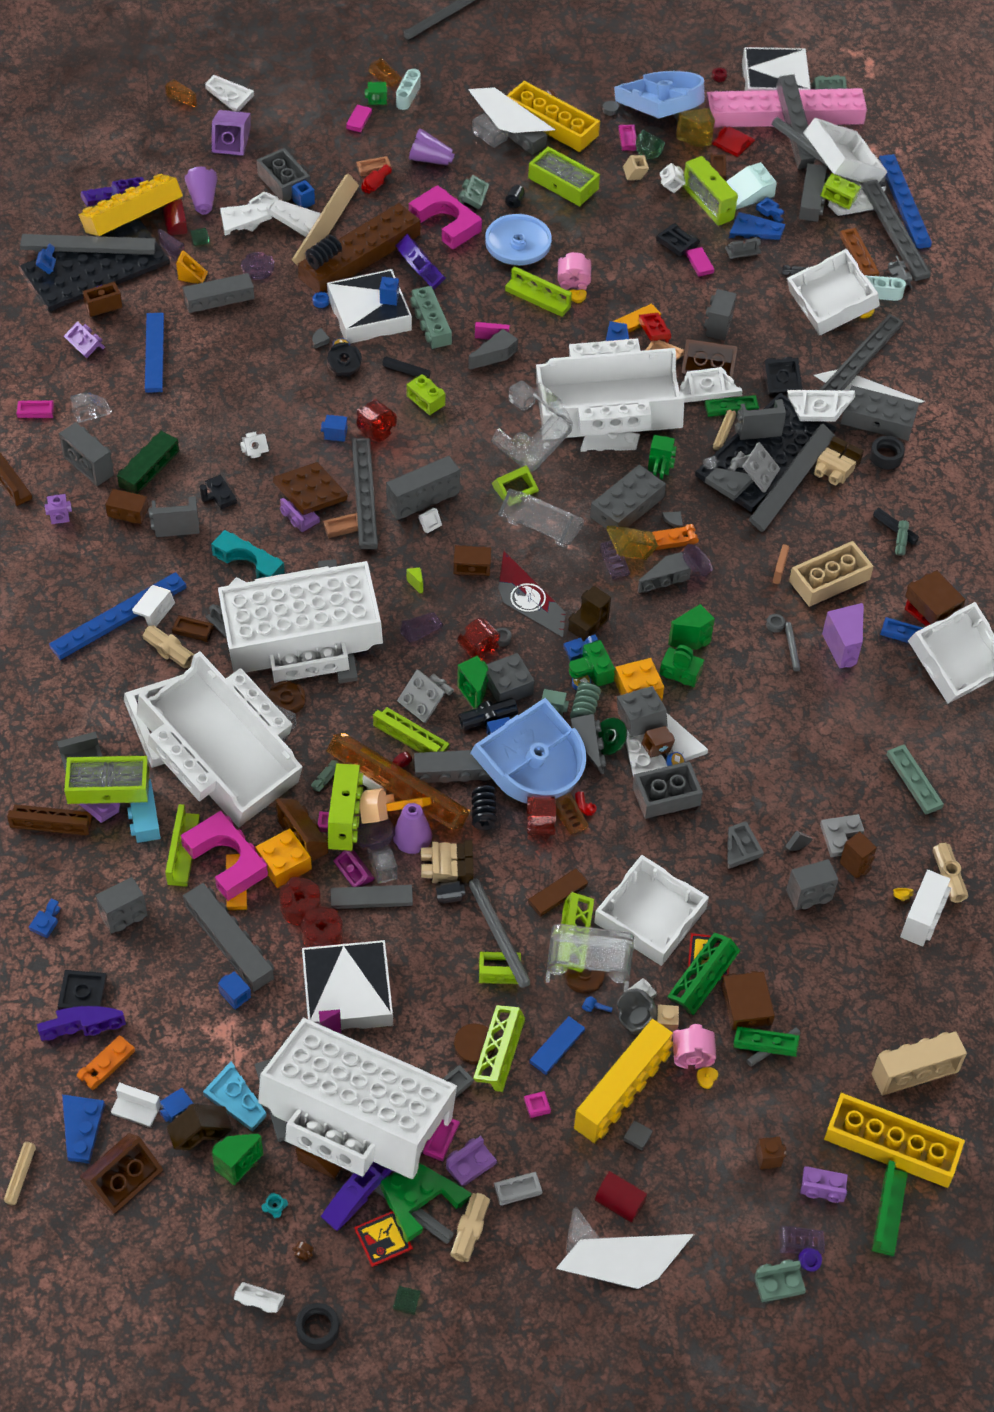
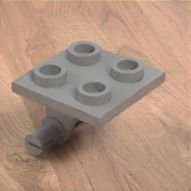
M757 443L749 455L745 456L743 452H738L737 456L731 460V465L727 469L735 471L739 467L744 468L764 493L777 475L780 467L761 443Z
M416 670L397 701L422 722L426 723L445 693L451 695L454 689L447 685V681L440 679L435 674L428 678L420 670Z

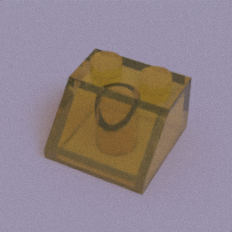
M710 108L679 112L676 138L695 147L712 145L715 119Z
M617 526L606 527L619 556L647 560L658 547L652 532Z

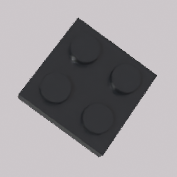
M65 970L57 1006L58 1010L79 1006L102 1007L107 973Z

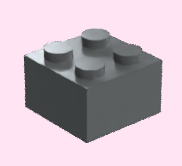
M717 289L715 295L711 296V307L707 308L706 317L708 319L705 320L704 324L707 337L726 340L733 319L737 293Z
M518 653L487 664V686L496 702L513 698L516 701L534 694L535 681Z
M653 686L617 696L618 714L625 723L631 737L644 734L648 730L659 727H668L667 709Z
M829 859L792 869L786 891L795 910L808 909L815 904L830 902L835 893L838 877Z
M133 877L95 895L100 917L111 934L116 931H122L126 926L139 922L148 916L144 894Z

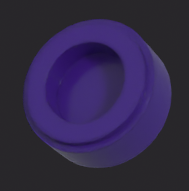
M805 1248L800 1252L798 1261H800L803 1269L812 1272L821 1266L822 1256L819 1251L813 1248Z

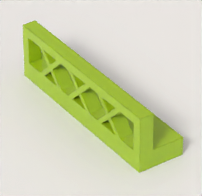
M515 266L512 268L511 280L506 284L505 291L561 317L570 309L572 292ZM517 274L520 275L523 278V280L517 278ZM560 294L566 296V300L563 299L560 296Z
M388 707L383 712L377 709L373 714V726L419 753L444 752L450 747L448 742Z
M185 804L178 805L165 873L167 885L188 887L193 858L183 848L181 835L200 823V814L186 813Z
M571 892L565 899L554 972L562 973L566 968L583 972L594 905L593 898ZM578 901L588 904L586 911H581ZM581 918L585 924L581 930L575 923V920ZM577 935L582 941V945L578 948L572 941L573 937ZM576 954L579 959V965L569 962L570 955Z
M496 1005L475 1071L474 1081L491 1083L495 1091L503 1092L523 1028L525 1017L520 1007ZM501 1012L510 1013L508 1019L503 1022L499 1021ZM502 1029L504 1031L503 1036L495 1041L493 1039L494 1033ZM496 1047L498 1049L497 1055L489 1059L487 1057L488 1052ZM489 1066L492 1067L490 1076H481L484 1069Z

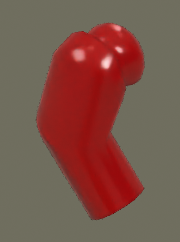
M579 791L575 793L576 809L586 816L594 815L597 811L596 805L585 802L584 792Z

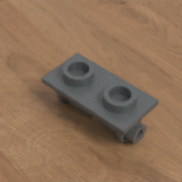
M757 238L748 239L745 243L743 240L732 241L725 246L730 259L762 253L759 248L761 241Z
M896 256L897 261L890 262L888 270L893 278H901L905 281V288L909 285L912 289L910 282L913 279L909 272H905L907 268L904 261H900L898 256Z
M212 604L209 607L210 614L205 616V618L214 624L227 638L222 609L219 605Z

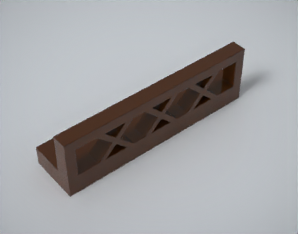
M0 452V485L16 506L31 500L32 494Z
M14 804L13 811H8L7 819L10 828L89 836L93 816L85 811Z

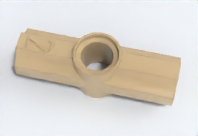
M154 625L148 626L145 629L143 639L154 646L164 659L170 658L184 669L191 667L194 654L183 647L177 637L171 634L168 636Z
M946 842L939 843L933 847V853L940 870V875L950 878L948 884L951 887L949 893L950 901L954 903L962 902L968 898V893L960 873L961 865L955 860L950 844Z
M472 1193L465 1215L461 1216L457 1228V1237L451 1251V1256L458 1261L469 1262L475 1242L480 1238L484 1225L483 1220L490 1203V1199L483 1194Z

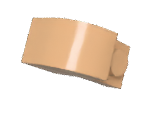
M384 788L365 790L360 799L362 824L388 820L386 803L395 801L394 794H386Z

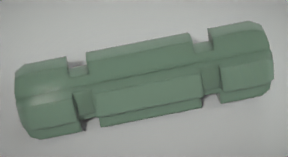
M906 520L899 521L897 546L895 548L896 555L903 556L906 552L907 530L909 529V522Z
M331 760L328 767L326 766L317 777L318 780L315 779L311 784L314 791L320 792L324 788V784L326 785L335 775L336 763L340 764L337 760Z

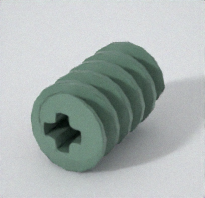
M589 682L578 683L570 718L596 713L599 695L601 694V689L598 686Z

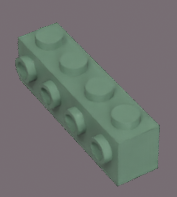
M427 286L412 290L410 304L411 307L415 308V316L420 320L421 330L425 331L426 342L430 343L432 349L452 345L451 329L432 287Z

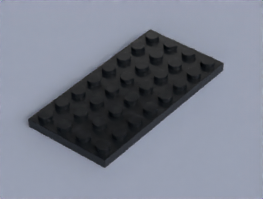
M140 219L98 236L153 238ZM156 242L154 255L55 251L52 257L56 261L54 269L50 274L35 265L37 259L19 265V269L48 312L83 299L82 291L115 282L116 285L170 264V259Z
M781 393L763 409L774 408L775 400H783L786 416L782 436L740 440L739 433H736L695 472V476L705 482L706 477L715 468L727 470L731 465V460L737 456L738 452H743L745 456L749 455L756 444L761 443L780 467V470L766 492L763 493L753 481L733 500L750 512L762 503L821 424H824L833 434L836 432V427L826 421H800L790 399ZM741 467L735 470L736 472L747 473Z

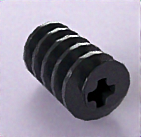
M327 235L320 242H317L316 245L306 250V260L313 269L317 270L319 266H323L333 256H337L338 252H342V245L335 236Z
M480 786L471 792L472 825L476 829L489 830L495 827L494 822L497 820L495 815L497 812L495 808L496 789L492 786Z

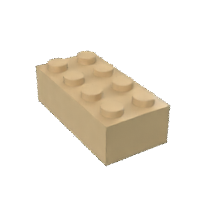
M851 541L792 567L789 582L810 607L870 580L874 566L854 541Z
M956 1031L952 1033L944 1032L936 1038H924L913 1045L904 1044L896 1050L881 1052L877 1057L872 1076L883 1096L958 1073L967 1052Z

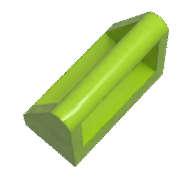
M527 465L492 482L495 491L506 505H510L539 491ZM522 477L530 488L509 497L503 485Z
M480 952L479 983L518 984L510 967L484 966V960H506L502 952ZM517 953L521 961V953Z

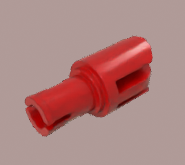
M385 164L378 171H372L361 184L362 191L364 193L376 191L384 183V178L392 172L391 167Z

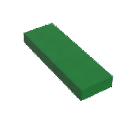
M756 395L708 399L704 403L708 417L726 415L728 410L735 411L737 414V411H740L741 404H745L747 411L759 410Z
M737 1027L733 1044L734 1048L796 1057L800 1035Z

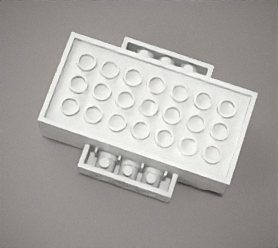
M638 339L569 344V357L552 358L545 364L536 365L537 395L543 440L581 437L585 435H605L612 432L627 433L683 428L684 393L679 392L676 378L675 348L640 351Z
M367 561L255 579L252 582L218 588L233 673L240 668L245 673L272 668L274 683L286 680L290 681L349 670L347 654L366 651L373 645L383 643L381 620Z
M199 651L193 656L191 667L180 678L174 679L160 689L155 696L148 698L146 690L139 694L137 716L152 732L148 738L149 747L199 802L209 795L238 828L299 782L303 766L296 760L292 750L282 741L283 738L290 734L292 723L241 668L225 679Z
M303 1018L260 1074L258 1103L268 1107L275 1117L288 1122L285 1141L362 1177L371 1164L375 1162L413 1180L417 1174L420 1154L424 1149L426 1141L431 1138L442 1119L445 1126H448L452 1120L457 1085Z

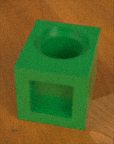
M368 82V89H365V98H368V105H387V82Z

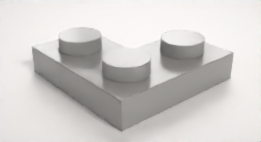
M859 814L824 819L820 822L830 857L842 856L847 837H852L858 832L864 834Z

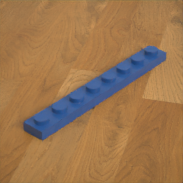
M895 155L879 156L878 160L887 170L885 179L911 240L917 249L931 247V239Z
M176 572L153 584L170 590L172 596L186 589V583ZM150 587L49 643L50 649L61 660L139 616L134 614L132 609Z

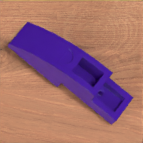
M143 177L112 181L111 187L81 191V198L87 207L94 206L100 201L112 199L111 196L115 194L125 193V190L130 187L136 188L140 186L139 183L145 180Z
M408 234L396 245L407 262L432 289L435 290L446 277Z
M79 1006L57 1010L56 1019L39 1023L37 1028L40 1039L43 1041L53 1040L57 1036L64 1034H74L83 1029L84 1036H93L105 1030L118 1029L122 1025H126L123 1011L100 1006Z
M373 1162L363 1177L354 1173L332 1199L321 1215V1218L334 1230L338 1231L368 1201L367 1197L393 1170Z

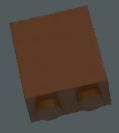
M938 570L925 574L917 581H912L907 586L905 595L930 624L947 619L954 612L962 609L966 600Z
M750 971L746 974L738 975L731 973L723 976L721 988L731 1030H737V1027L753 1028L773 1024L775 1014L764 971Z

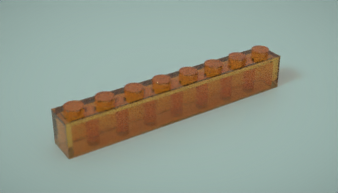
M346 733L334 734L326 752L345 764L360 765V773H363L403 800L430 797L431 804L421 807L424 813L451 830L463 827L470 813L469 809Z

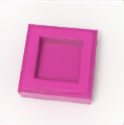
M545 1091L524 1096L530 1118L551 1113Z

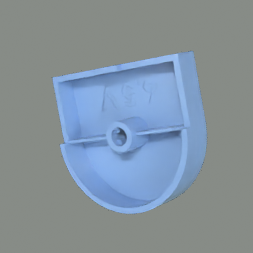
M663 71L643 75L641 80L615 86L616 102L657 118L693 109L701 105L705 100L704 79L702 76L691 72Z
M546 698L520 715H516L507 721L505 725L476 743L470 752L507 795L531 805H548L566 797L582 776L586 765V751L581 736L575 728L572 729Z

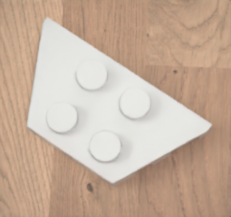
M722 367L688 371L679 391L684 393V403L742 396V389L734 384V380L726 374Z
M788 390V397L800 421L835 422L855 398V391Z

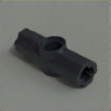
M513 698L496 703L486 701L481 703L476 709L458 714V718L463 730L483 724L487 727V722L518 714V708Z

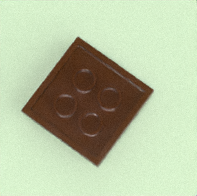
M318 462L273 477V483L302 515L346 501L348 498V494Z

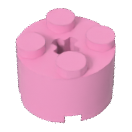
M568 253L566 257H561L558 261L557 278L560 287L565 290L570 288L586 290L591 282V260L586 259L585 255L581 253Z
M693 1024L688 1029L673 1031L674 1063L681 1068L687 1069L688 1065H695V1069L713 1065L716 1059L714 1032L703 1029V1026L700 1024Z

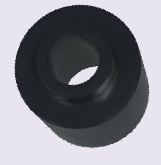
M514 185L510 188L505 198L507 206L510 208H518L525 196L524 188L520 185Z
M459 881L443 883L435 887L438 903L462 901V897L466 896L464 884L460 885Z

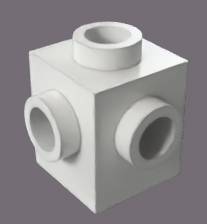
M672 163L660 172L662 185L675 193L686 184L683 170L679 166L676 167Z
M246 433V437L242 438L243 442H240L242 453L245 452L251 458L261 457V453L269 452L266 436L263 433Z

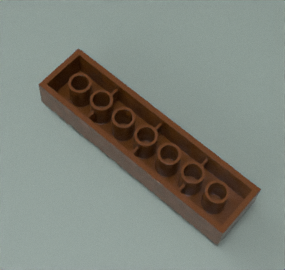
M398 203L339 238L342 252H338L337 256H333L323 266H319L317 270L313 269L306 259L299 262L298 277L314 292L326 293L327 283L351 278L397 249L396 245L407 234L412 239L421 235V220Z

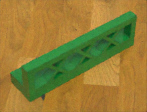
M713 933L667 997L669 1000L681 1004L689 1014L694 1015L741 950L731 938ZM717 940L721 941L718 947L713 948ZM709 957L706 963L701 964L703 959ZM697 973L695 979L689 981V978ZM685 989L681 998L677 997L678 993Z
M889 1160L884 1174L872 1251L894 1256L908 1173L895 1170L896 1162Z

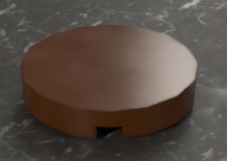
M287 680L274 684L267 695L274 705L286 716L299 712L304 707L306 701L305 691L301 685Z
M586 954L583 972L566 968L564 970V979L567 986L573 991L589 994L597 991L602 986L605 980L604 966L599 962V959ZM577 956L569 960V962L579 965Z
M473 1023L459 1029L454 1039V1049L459 1059L470 1062L469 1064H478L489 1028L482 1024ZM495 1048L488 1052L487 1057L489 1059L492 1057Z

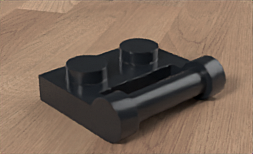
M673 223L656 236V241L680 257L687 250L693 247L696 248L700 243V239L692 237L680 229L676 223Z

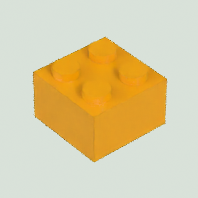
M651 658L615 667L614 682L620 695L653 686L661 701L663 700L664 685Z
M290 828L255 846L259 857H263L265 860L268 876L276 888L312 870L310 855Z

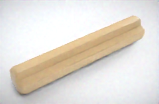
M727 411L714 441V450L718 451L724 445L736 417L735 411Z
M25 1142L23 1144L4 1197V1201L7 1204L15 1205L17 1203L36 1149L33 1143Z

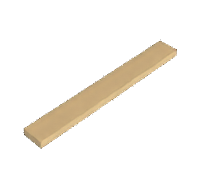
M350 174L344 176L292 260L297 266L299 262L306 259L305 252L307 249H310L317 242H320L321 239L329 235L359 187Z

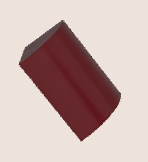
M176 199L168 203L163 211L168 236L187 234L182 199Z
M609 1171L595 1196V1201L632 1223L645 1204L647 1193Z

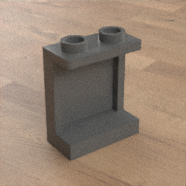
M775 400L774 408L747 411L745 404H741L740 411H737L738 423H735V431L739 433L740 440L782 436L786 416L783 400Z
M196 496L188 497L189 505L156 508V501H152V507L149 508L151 530H155L156 537L200 534Z
M96 732L57 741L65 773L67 757H102Z

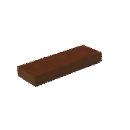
M575 868L529 898L528 903L541 917L564 902L571 892L578 893L587 887L588 881Z

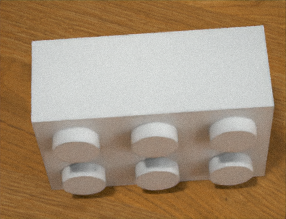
M927 869L907 916L901 938L922 947L926 940H931L951 887L948 886L950 878Z

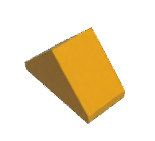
M184 250L181 251L176 262L178 280L195 284L203 283L208 271Z

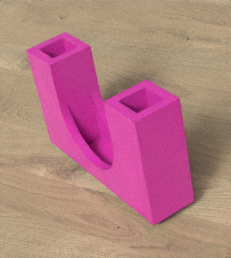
M438 185L409 202V211L418 217L421 223L431 216L440 213L450 214L456 218L455 221L442 228V242L451 249H455L482 231V219L480 216L476 215Z
M219 811L181 835L182 846L193 860L217 846L231 847L240 854L239 860L232 867L215 877L216 888L227 901L268 876L267 864L263 857H259L252 843L248 844L243 832L240 829L237 830L232 819L228 815L225 816L222 811Z

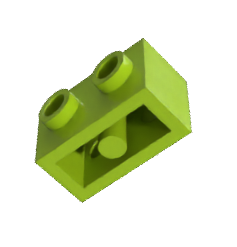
M832 173L825 182L820 196L850 210L858 197L861 187Z
M423 374L407 384V397L428 415L445 406L446 395L443 389L438 388L431 379L426 378Z

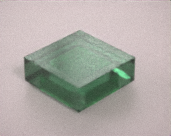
M206 228L190 230L194 246L210 243Z
M399 1286L393 1310L415 1315L421 1291Z

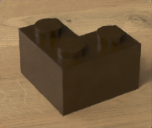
M596 586L582 594L580 609L576 613H572L568 619V630L583 641L589 636L594 635L609 620L611 597Z
M199 1103L190 1104L182 1114L176 1116L167 1126L173 1148L189 1151L203 1139L221 1140L233 1129L225 1106Z

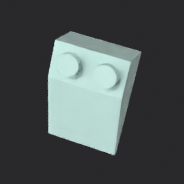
M761 162L747 166L727 180L728 185L738 195L736 209L761 202L767 197L773 198L775 196L777 182Z

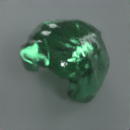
M642 130L637 135L635 145L640 155H645L647 159H654L661 155L665 142Z

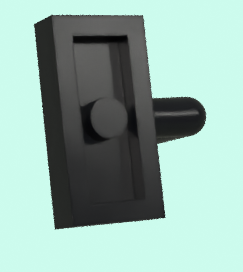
M221 474L205 480V484L200 485L202 502L214 499L221 510L237 503V498Z

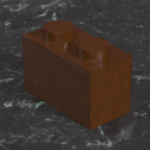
M115 282L82 291L84 305L90 317L122 308L121 294Z
M112 489L105 504L108 517L142 524L149 509L147 496Z
M455 545L453 574L490 576L491 547Z
M858 832L845 842L840 864L856 879L862 874L866 875L872 869L871 865L875 859L874 855L877 847L861 832Z

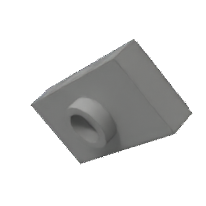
M536 1172L494 1183L500 1206L542 1195V1189Z

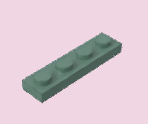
M905 744L888 750L887 757L925 815L942 809L944 805Z

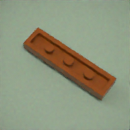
M856 228L840 231L839 236L858 264L862 274L866 276H879V271Z

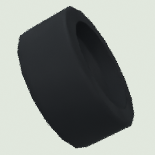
M881 436L872 443L870 459L879 468L894 469L902 463L905 447L895 437ZM888 448L895 451L897 456L885 457L877 450Z
M312 1303L304 1307L298 1314L296 1320L297 1336L300 1342L307 1348L313 1350L326 1349L338 1338L340 1330L338 1315L329 1305ZM321 1314L330 1320L331 1330L323 1338H311L305 1332V1321L312 1315Z

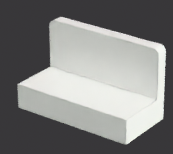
M152 585L132 611L134 614L145 617L148 626L154 625L156 627L175 604L170 590Z
M119 1083L116 1089L118 1098L111 1110L112 1115L151 1127L161 1107L159 1096Z

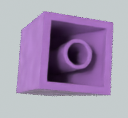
M218 111L212 120L213 153L244 155L250 132L251 113Z
M862 603L827 612L822 635L839 669L852 667L857 664L863 642L864 606Z

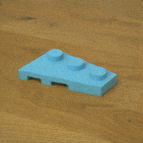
M232 1061L203 1091V1095L217 1106H225L229 1115L252 1132L267 1116L266 1111L258 1103L257 1098L250 1091L243 1077L239 1075Z

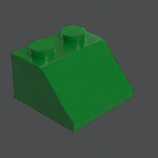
M699 604L671 622L668 645L670 647L685 645L694 650L707 646L712 640L715 618Z
M478 655L458 664L457 688L473 709H476L483 703L488 682V666L484 661H481Z
M259 1134L226 1136L223 1141H218L212 1149L215 1171L233 1185L264 1155L262 1137Z

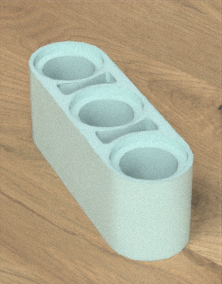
M408 70L396 91V107L398 109L406 110L412 104L421 86V73L419 70Z
M866 276L878 292L879 299L898 301L903 298L906 285L903 279Z

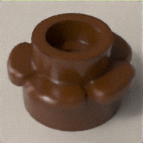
M298 1241L296 1246L292 1248L295 1252L294 1256L298 1259L306 1261L307 1258L313 1257L312 1252L314 1248L307 1243Z

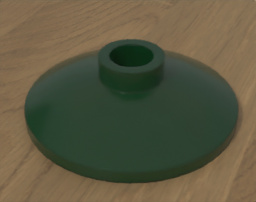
M607 718L600 723L602 731L599 732V738L602 737L604 749H601V753L611 755L618 752L624 746L628 731L625 723L620 719Z

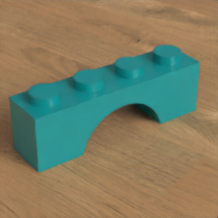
M224 530L211 543L212 555L225 563L234 560H247L256 566L257 579L285 574L284 562L281 559L273 557L265 550L253 546L249 541L242 540L234 533Z

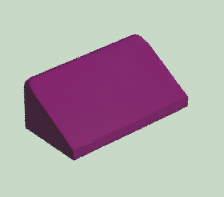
M344 850L333 860L352 887H363L375 879L354 850Z
M340 1009L319 1011L320 1025L342 1034Z

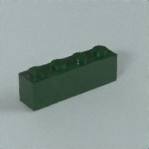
M162 430L153 436L151 441L142 447L140 452L118 472L119 487L127 492L138 494L180 451L178 439Z

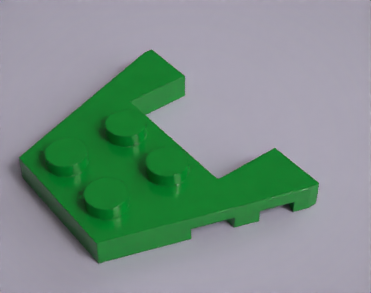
M421 1163L418 1164V1171L413 1180L394 1172L380 1183V1188L390 1209L393 1210L396 1216L397 1225L401 1227L403 1238L407 1243L423 1231V1227L411 1213L440 1194H443L456 1209L468 1202L472 1196L470 1191Z

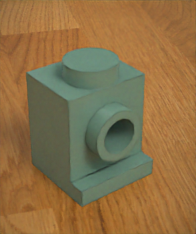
M544 689L542 699L546 698L557 712L563 716V713L568 711L569 701H566V693Z

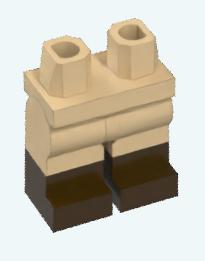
M834 436L826 450L818 457L814 475L819 478L824 475L828 476V481L835 486L839 482L843 484L846 478L861 463L864 450L852 444L848 445V442Z
M464 840V843L455 844L432 842V847L421 848V861H432V864H421L422 878H432V883L459 881V883L470 884L469 881L473 880L472 840Z

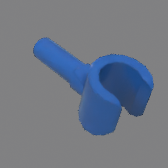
M591 996L587 997L582 1005V1009L587 1012H592L593 1008L612 1012V1007L598 1003Z

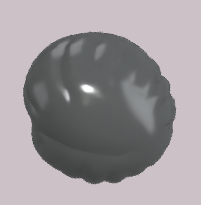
M629 989L617 1001L619 1020L632 1034L639 1035L652 1018L657 1021L655 1002L644 990Z

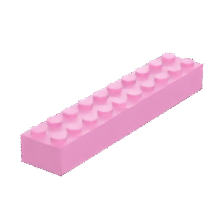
M862 88L799 90L808 125L811 124L814 118L830 122L834 125L864 124L867 108ZM777 90L707 92L705 108L709 128L773 126L772 122L776 117L785 122Z

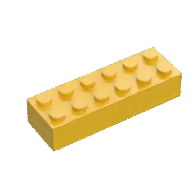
M523 81L506 95L555 129L543 131L544 133L579 152L599 136V120L526 81Z
M158 174L153 177V180L139 183L140 186L136 188L130 187L123 194H115L108 201L103 200L98 202L97 206L93 208L83 209V212L78 215L85 232L101 236L183 197L177 179L169 175Z
M652 1018L578 1107L575 1115L574 1129L594 1144L599 1138L603 1139L609 1130L608 1126L612 1122L616 1123L620 1118L621 1110L631 1105L637 1091L640 1093L644 1089L648 1077H653L657 1073L658 1065L661 1061L665 1062L671 1054L670 1048L673 1045V1032Z
M841 1093L824 1138L828 1142L887 1165L889 1160L896 1162L895 1168L946 1188L949 1187L953 1179L965 1142L961 1138Z

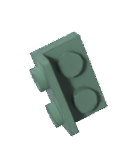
M840 75L832 77L818 76L814 78L812 87L815 90L847 89L846 78Z
M472 175L462 185L464 189L458 196L459 202L462 204L466 202L480 209L489 184Z
M785 1260L779 1265L774 1266L765 1264L756 1270L754 1278L761 1302L805 1294L806 1290L799 1270L801 1267L800 1261Z

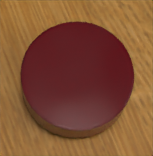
M721 67L714 68L711 77L714 81L723 82L727 78V71Z
M408 751L402 752L394 758L392 763L396 769H402L411 763L412 756Z

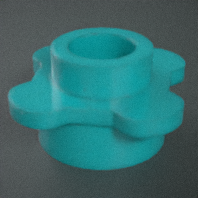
M270 1193L266 1203L262 1205L263 1212L271 1213L274 1218H279L282 1215V1210L288 1206V1201L276 1193Z

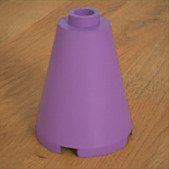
M419 128L410 151L409 159L448 165L449 162L452 163L455 156L452 153L453 149Z
M195 167L190 169L187 175L185 174V183L196 211L205 215L212 210L217 173L211 168L206 170V167Z
M409 803L403 807L393 830L394 843L398 846L399 850L405 853H419L421 848L429 847L432 841L430 825L421 806L416 803Z

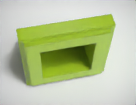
M420 567L407 569V581L419 593H423V577Z

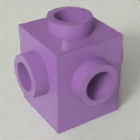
M66 495L47 496L48 504H45L46 515H50L51 524L70 522L69 512H72L71 502L66 500Z

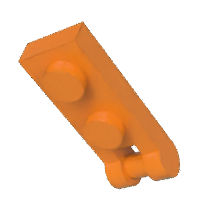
M688 524L681 528L645 533V540L649 551L694 545L699 541L693 524Z
M119 1035L86 1067L81 1068L77 1073V1077L81 1081H86L87 1086L91 1090L96 1089L135 1052V1047ZM93 1072L97 1073L96 1076H92L91 1074Z

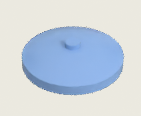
M510 214L496 219L489 225L485 237L489 253L497 260L511 265H528L541 260L549 252L552 240L551 232L546 224L533 216L525 214Z

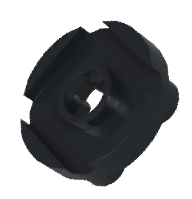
M346 342L337 343L331 347L327 355V364L336 376H349L360 369L362 356L357 347H353ZM342 356H344L349 360H347V362L341 361Z

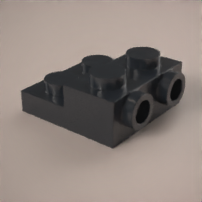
M788 356L783 359L768 358L764 360L762 369L768 395L788 394V390H803L798 358Z

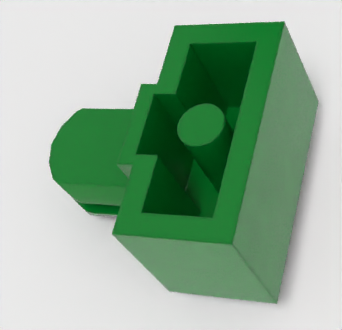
M654 435L650 449L648 471L653 472V475L656 477L657 473H660L659 479L663 480L664 474L669 475L670 468H674L675 458H672V456L675 457L677 446H674L675 438Z
M601 640L583 645L582 658L570 661L569 675L572 678L578 679L589 675L598 687L614 682L615 667Z
M679 645L676 649L669 647L661 662L659 675L667 679L676 680L684 685L695 687L703 670L704 659L694 656L693 650L685 645Z

